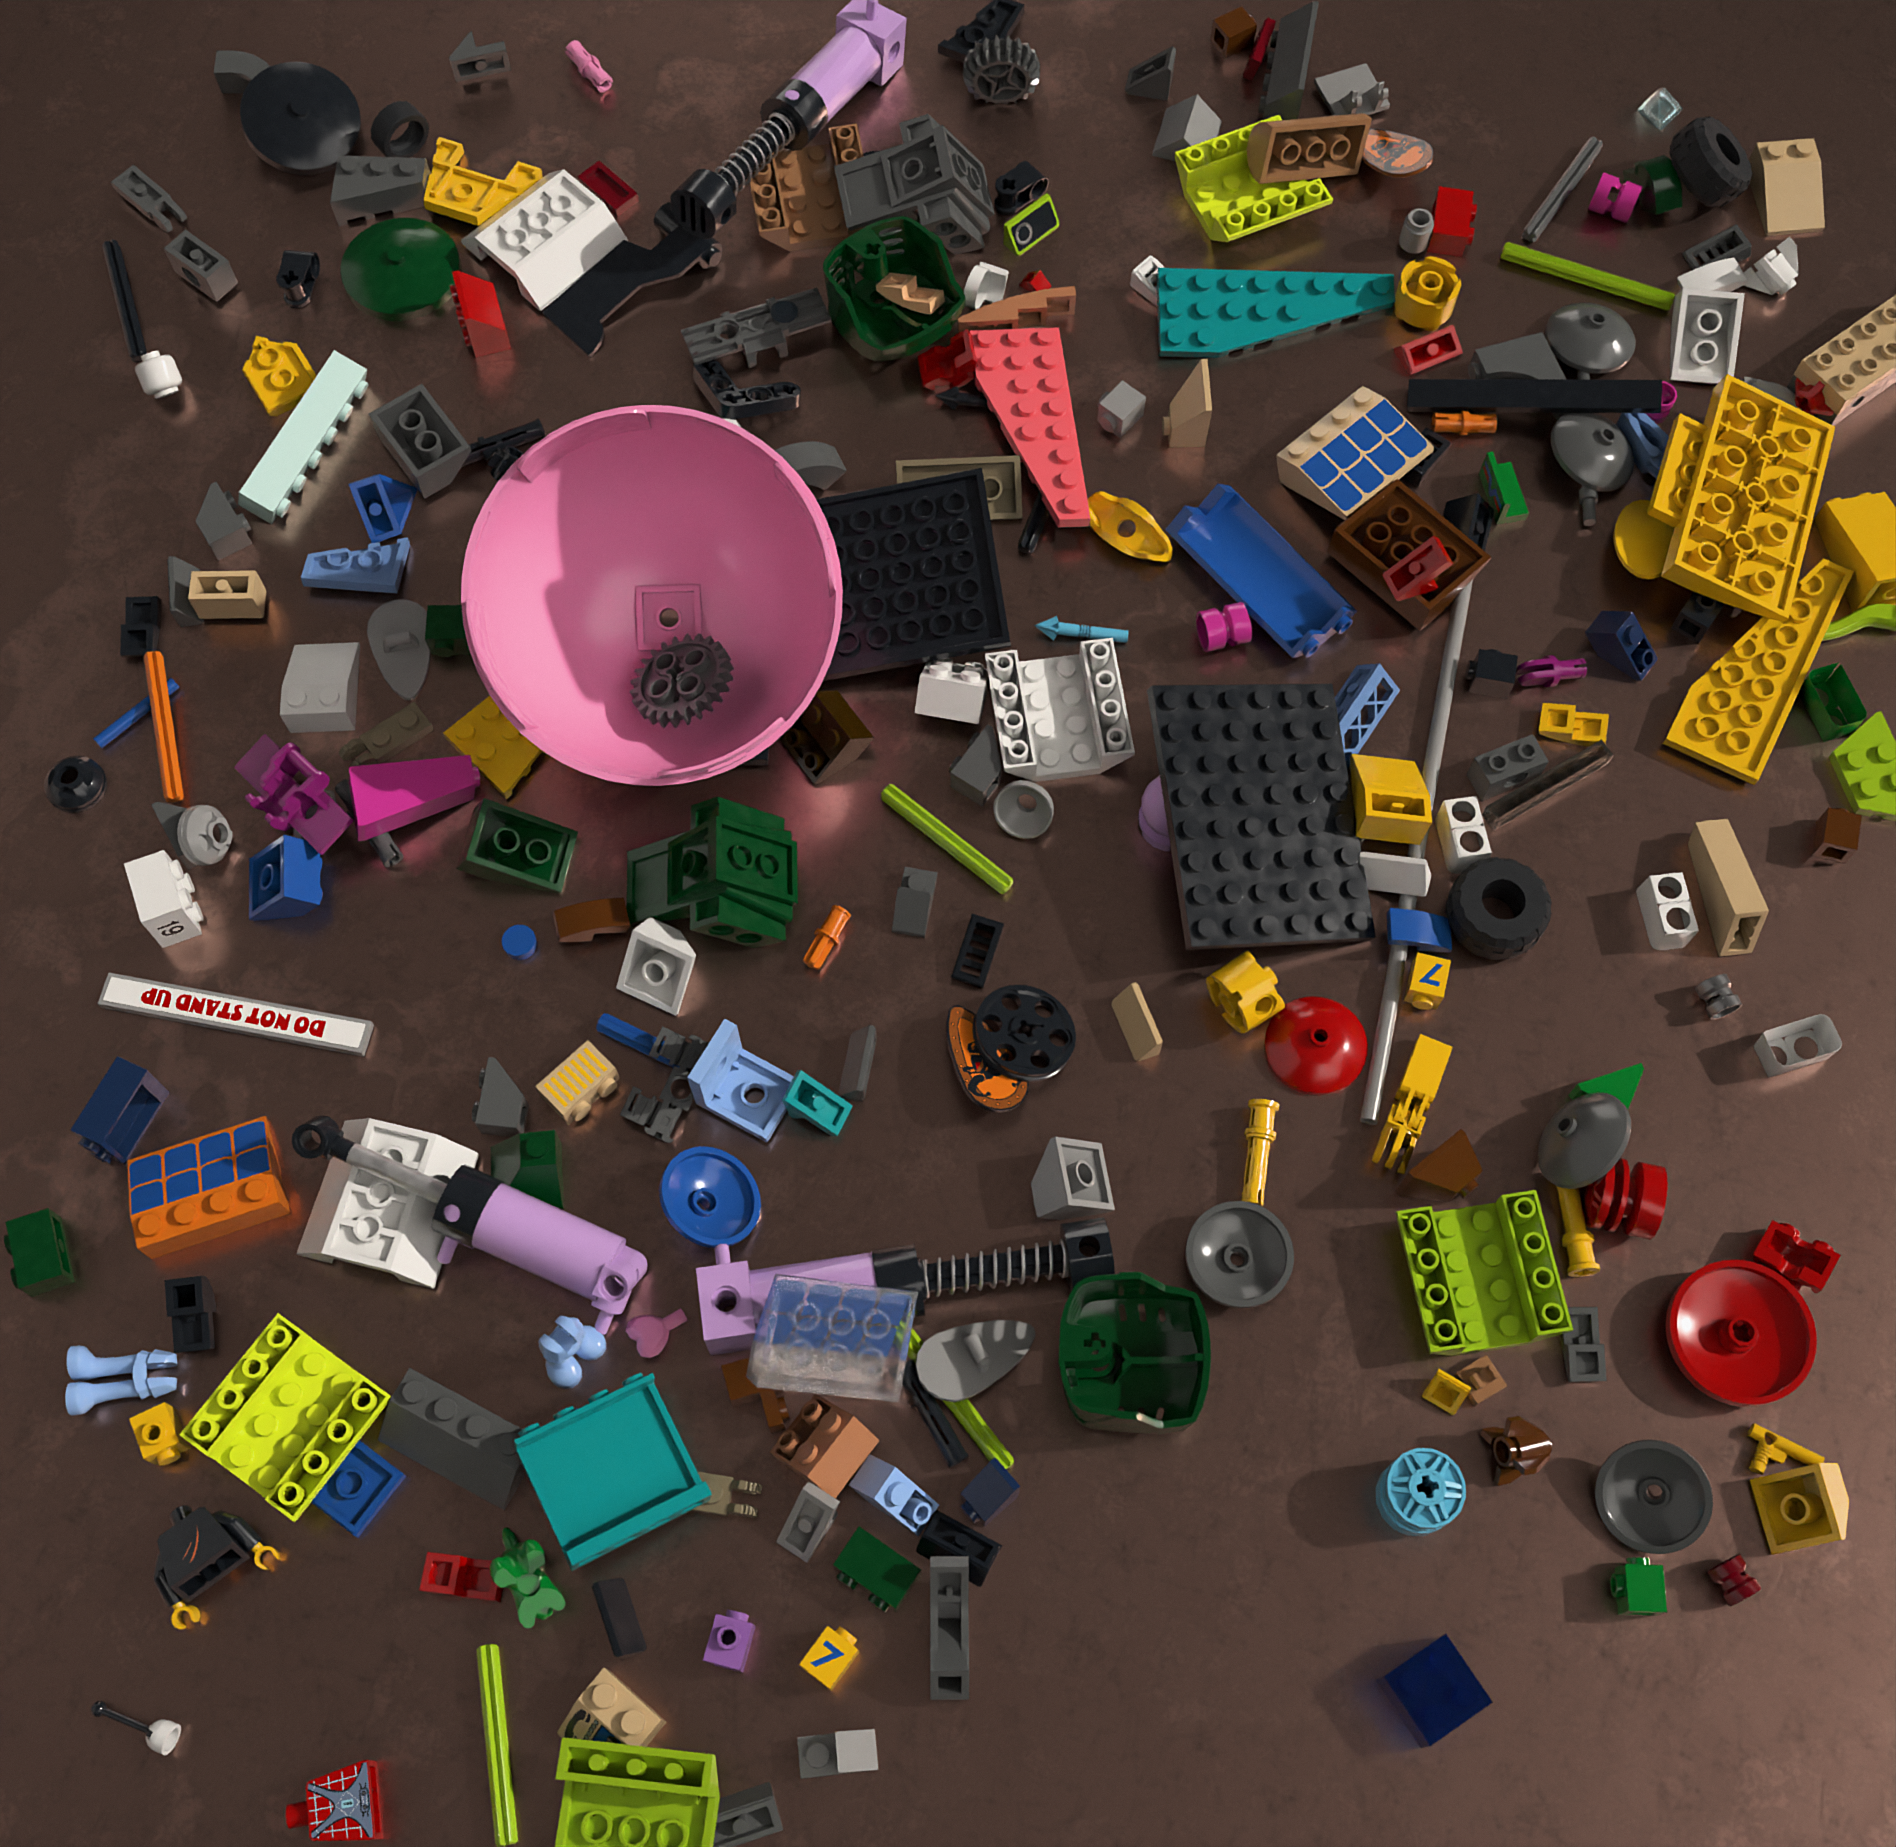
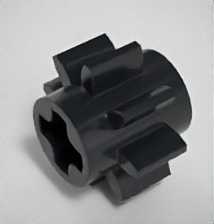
M505 446L503 451L497 447L488 462V465L493 467L490 472L492 477L499 481L523 453L512 446Z

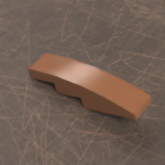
M1075 286L1043 289L985 305L958 318V333L965 329H968L970 332V330L1046 326L1047 316L1075 315Z

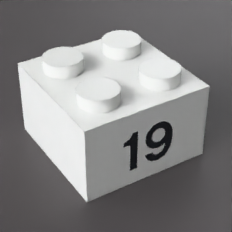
M161 850L124 863L140 921L162 948L202 934L199 922L203 921V915L198 903L192 902L190 893L195 892L194 885L189 874L183 873L177 859L172 861L165 850Z

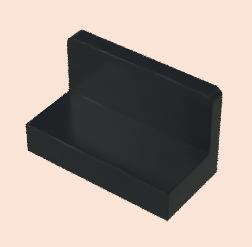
M1478 493L1447 501L1443 517L1481 549L1486 551L1495 510Z

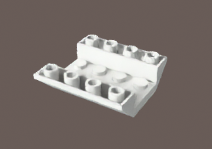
M563 169L548 173L461 239V242L481 261L489 255L515 277L520 294L541 312L566 292L623 240L628 241L604 202Z
M1113 638L1081 641L1080 652L1077 655L1021 662L1018 659L1017 649L985 653L1004 772L1039 782L1100 774L1134 756L1135 750Z
M372 1118L345 1120L342 1127L344 1138L448 1184L461 1165L466 1164L475 1168L479 1157L477 1152L438 1134ZM333 1157L328 1165L296 1254L331 1264L333 1259L392 1273L400 1281L434 1289L443 1264L437 1260V1256L445 1238L444 1235L433 1231L431 1227L438 1204Z

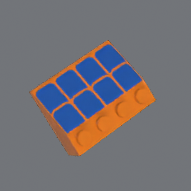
M266 1116L127 1160L130 1219L136 1246L139 1251L150 1259L291 1213Z

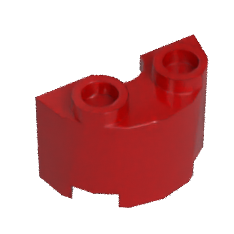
M968 329L951 337L950 345L947 347L933 346L928 351L917 356L923 386L930 390H935V386L949 385L950 389L958 386V388L962 387L974 378L973 372L978 367L972 335Z
M1772 1220L1753 1254L1754 1262L1764 1263L1768 1268L1788 1280L1797 1291L1800 1290L1801 1286L1812 1288L1813 1293L1822 1291L1841 1255L1823 1241L1814 1240L1813 1243H1808L1799 1237L1800 1232L1794 1226Z

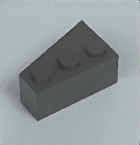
M338 156L330 200L338 226L347 225V220L365 216L366 220L375 218L374 214L392 210L393 214L425 207L424 195L429 174H431L426 158Z

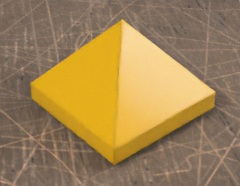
M1438 1369L1421 1397L1454 1416L1471 1391V1387Z

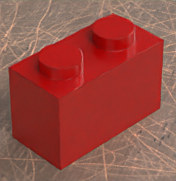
M1438 187L1432 207L1434 227L1427 252L1462 257L1465 246H1471L1474 228L1470 227V222H1474L1477 211V204H1472L1474 191Z

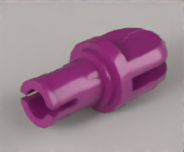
M1546 655L1542 659L1526 661L1518 665L1516 674L1522 676L1518 677L1517 680L1522 686L1544 685L1547 688L1555 687L1560 680L1583 679L1586 676L1587 667H1579V665H1585L1586 662L1583 658L1559 661L1553 655Z

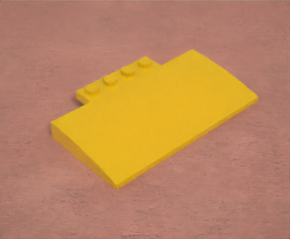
M1726 374L1713 388L1704 424L1680 413L1673 420L1647 515L1674 527L1661 577L1719 602L1785 622L1789 618L1835 426L1729 374Z

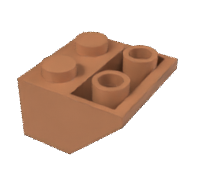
M814 1394L810 1401L802 1407L799 1415L789 1428L779 1436L777 1443L769 1453L807 1483L811 1482L836 1498L880 1440L854 1415Z

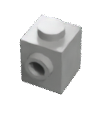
M1122 380L1111 392H1105L1099 399L1097 404L1099 408L1097 422L1106 431L1113 432L1121 438L1144 415L1146 396Z

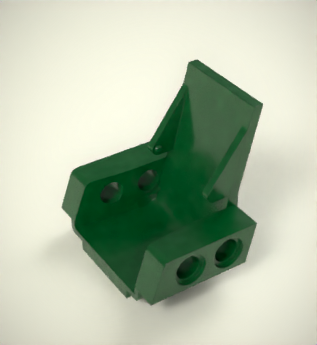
M717 796L691 805V830L627 852L626 909L631 927L640 925L649 917L658 921L690 918V930L753 948L786 941L785 925L792 921L793 906L798 904L797 842L792 840L791 831L784 830V818Z

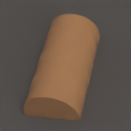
M1358 113L1260 122L1253 127L1248 139L1247 160L1250 172L1259 184L1358 174L1372 118L1367 114Z

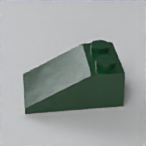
M483 798L473 810L456 869L491 881L560 894L578 831Z

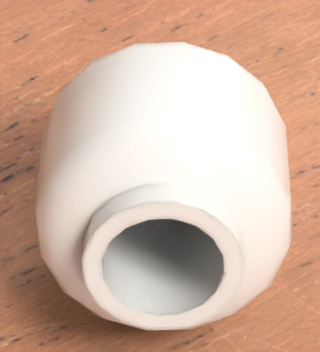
M158 350L141 356L143 362L135 367V372L146 394L154 395L155 399H159L179 391L178 386L182 383V377L172 356H161Z

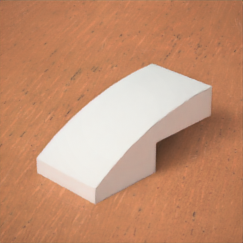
M1735 258L1709 263L1677 277L1678 285L1681 289L1731 292L1748 283Z

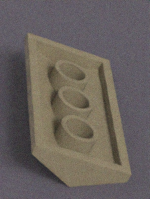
M1020 455L896 460L897 484L982 468L991 520L1023 518Z

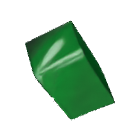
M1839 662L1812 670L1805 678L1798 693L1823 742L1854 733L1867 716V711L1842 664L1834 671ZM1815 688L1823 690L1828 695L1829 702L1827 706L1824 707ZM1830 716L1840 719L1843 726L1833 723Z

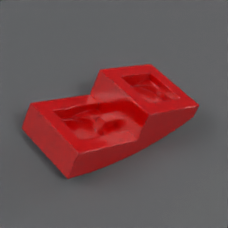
M427 1552L419 1591L501 1602L503 1588H500L492 1580L490 1574L491 1560Z

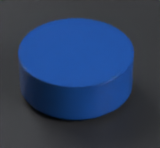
M526 925L511 926L502 936V947L512 959H527L537 949V938L532 929Z

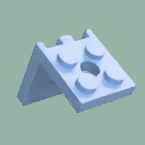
M724 1019L687 1078L697 1105L767 1143L787 1111L782 1099L794 1076L744 1050L737 1025ZM759 1088L764 1091V1098L758 1103H750L745 1099L748 1090Z

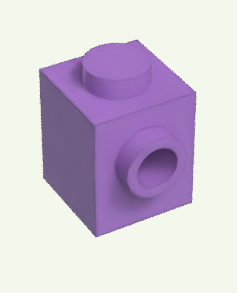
M728 1609L725 1616L715 1615L703 1658L705 1663L743 1673L756 1628L753 1623L747 1622L749 1615Z

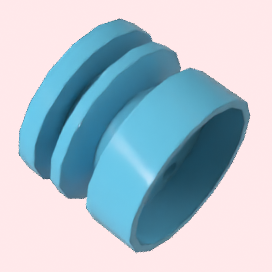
M1415 1448L1403 1453L1381 1473L1376 1485V1504L1382 1518L1394 1530L1407 1536H1425L1446 1526L1461 1512L1466 1499L1465 1480L1459 1466L1448 1455L1433 1448ZM1421 1483L1423 1487H1430L1431 1493L1427 1496L1424 1492L1417 1491V1486Z

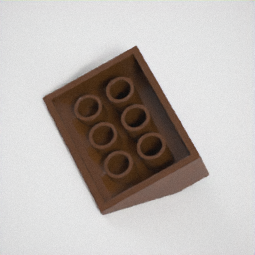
M1398 479L1337 527L1327 549V552L1419 631L1441 614L1491 559L1488 553ZM1432 536L1439 538L1453 565L1434 578L1438 588L1428 593L1397 601L1382 574Z

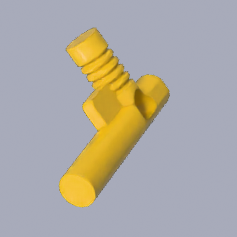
M1753 1423L1748 1431L1749 1437L1759 1441L1749 1466V1470L1756 1474H1764L1768 1459L1782 1464L1785 1462L1786 1457L1789 1456L1806 1465L1824 1463L1825 1458L1758 1424ZM1765 1435L1772 1439L1770 1445L1766 1443Z

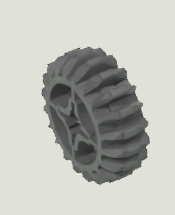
M996 35L994 40L985 38L983 44L975 43L974 49L968 50V55L963 63V80L968 88V92L973 93L975 99L983 98L985 103L991 101L995 104H1007L1011 101L1017 103L1019 98L1027 99L1028 94L1035 91V87L1040 79V62L1035 49H1031L1029 43L1022 44L1020 38L1010 40L1009 35L1005 39H999Z

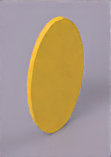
M1637 500L1628 504L1621 511L1614 528V546L1620 562L1630 573L1642 579H1654L1661 576L1674 527L1647 515L1650 504L1649 500Z

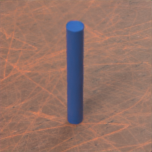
M172 678L167 680L170 696L180 687ZM149 695L95 736L93 740L103 748L151 711Z

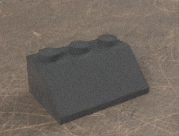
M423 384L369 413L378 438L424 499L451 484L472 451L469 444Z

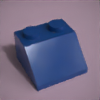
M283 835L249 859V920L260 921L301 917L320 905L323 895L322 888L320 887V871L323 862L320 854L306 840Z

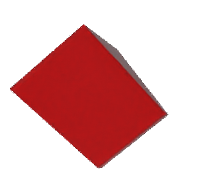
M1041 270L1029 272L1019 284L1020 287L1029 292L1051 288V284Z

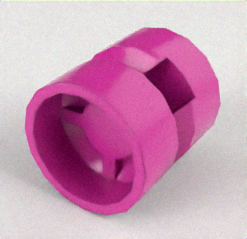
M1603 172L1588 210L1602 215L1610 212L1611 218L1627 223L1643 186L1630 181L1621 184L1618 177ZM1610 192L1618 194L1615 203L1607 199Z
M1242 602L1225 605L1221 612L1216 608L1199 611L1196 614L1197 633L1205 652L1223 649L1226 642L1231 646H1236L1251 641V622L1247 609Z

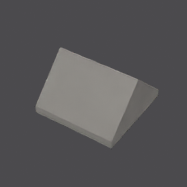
M1198 94L1166 108L1152 156L1175 161L1174 155L1176 151L1218 137L1222 120Z

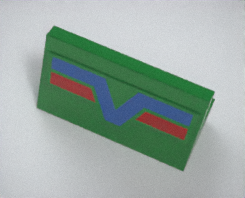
M1487 452L1479 476L1489 505L1495 510L1493 517L1496 525L1526 520L1529 512L1512 463L1497 464L1494 453Z

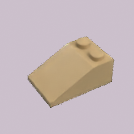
M1814 138L1756 143L1749 158L1752 171L1750 185L1765 235L1775 236L1823 232L1825 229L1822 168Z

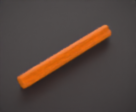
M160 651L146 652L144 654V663L163 795L168 803L180 802L183 800L184 795L164 659Z

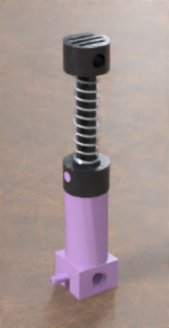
M852 0L836 15V35L762 104L760 110L762 127H758L755 133L749 135V140H744L742 146H738L735 153L729 155V160H724L722 166H718L715 172L707 169H697L670 195L671 211L682 228L694 237L700 239L712 238L736 214V196L738 191L743 190L745 185L749 184L751 179L756 177L758 172L762 171L765 165H768L771 159L777 156L778 152H781L784 148L792 151L802 150L869 80L882 87L903 65L907 18L878 4V0Z
M1103 1217L1060 1224L1061 1239L1057 1245H1053V1242L1050 1240L1049 1246L1039 1247V1244L1036 1242L1035 1248L1026 1249L1022 1244L1021 1250L1012 1251L1008 1246L1007 1252L998 1253L996 1249L990 1255H984L980 1251L977 1257H970L966 1253L964 1259H956V1256L952 1255L950 1261L944 1262L942 1258L938 1257L937 1263L931 1264L926 1259L921 1260L917 1258L915 1244L872 1250V1252L750 1270L747 1261L731 1263L729 1246L727 1244H719L714 1248L716 1265L696 1268L704 1342L711 1356L761 1348L760 1341H756L755 1337L761 1319L767 1312L792 1314L795 1320L790 1334L794 1333L799 1318L803 1316L826 1318L830 1322L828 1328H832L833 1324L838 1320L867 1323L871 1321L878 1299L884 1292L901 1293L910 1296L911 1300L904 1317L905 1319L925 1316L924 1301H926V1298H929V1293L932 1292L937 1297L940 1296L941 1291L948 1290L949 1294L953 1295L955 1289L962 1288L963 1292L967 1293L969 1287L975 1286L980 1291L985 1284H989L994 1289L998 1282H1003L1008 1287L1011 1280H1017L1020 1284H1023L1025 1278H1031L1034 1282H1037L1039 1276L1045 1275L1048 1280H1051L1053 1274H1059L1062 1278L1066 1276L1070 1291H1072L1075 1285L1085 1278L1115 1274L1113 1251L1107 1223ZM1082 1252L1091 1253L1093 1257H1086ZM787 1279L802 1281L806 1284L797 1314L787 1310H765L775 1281ZM819 1283L836 1285L841 1288V1294L832 1318L821 1314H800L811 1285ZM860 1288L876 1292V1298L867 1322L855 1318H836L847 1289ZM735 1305V1308L731 1311L722 1312L725 1307Z

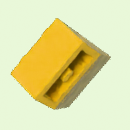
M1351 754L1352 799L1356 818L1355 836L1364 839L1420 845L1432 824L1430 794L1415 761Z

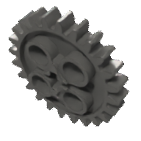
M699 633L694 639L689 634H686L681 642L675 636L673 637L672 645L668 646L665 642H662V650L658 652L652 649L650 652L653 657L641 660L645 667L635 669L634 671L639 678L631 680V684L634 687L630 690V694L634 698L632 700L633 704L644 719L648 718L653 725L659 722L663 728L669 722L672 723L674 728H677L680 720L683 719L689 725L691 717L694 715L701 720L703 710L706 709L712 712L714 709L711 704L714 701H723L719 694L720 692H729L730 689L726 683L733 680L730 674L734 670L730 663L731 658L719 641L714 642L711 636L704 640Z

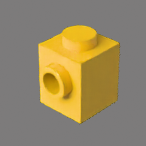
M166 1402L129 1418L144 1460L154 1465L163 1466L175 1462L181 1457L180 1453L191 1449L188 1441L179 1435L183 1431V1426L176 1408Z

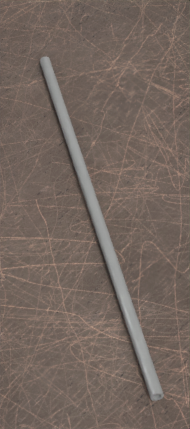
M1473 579L1456 596L1452 603L1423 765L1422 779L1430 794L1431 815ZM1429 829L1420 845L1409 844L1407 857L1424 859ZM1400 894L1398 908L1415 910L1417 896ZM1391 944L1360 1117L1362 1123L1376 1125L1378 1123L1409 945Z

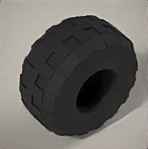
M1710 116L1696 118L1673 136L1669 151L1672 165L1687 190L1699 202L1704 203L1708 207H1722L1733 201L1748 188L1752 178L1750 161L1738 139L1721 121Z
M1491 857L1472 863L1457 877L1449 891L1445 913L1455 939L1471 953L1491 960H1509L1529 951L1543 936L1550 922L1552 902L1545 883L1530 867L1513 859ZM1495 898L1502 900L1512 909L1514 918L1504 920L1494 917L1485 909L1482 899Z

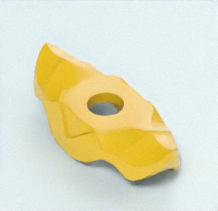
M1103 491L1095 492L1088 497L1090 525L1105 542L1123 554L1160 563L1171 561V542L1145 508L1131 499L1115 497ZM1124 521L1135 523L1136 530L1130 537L1119 535V526Z

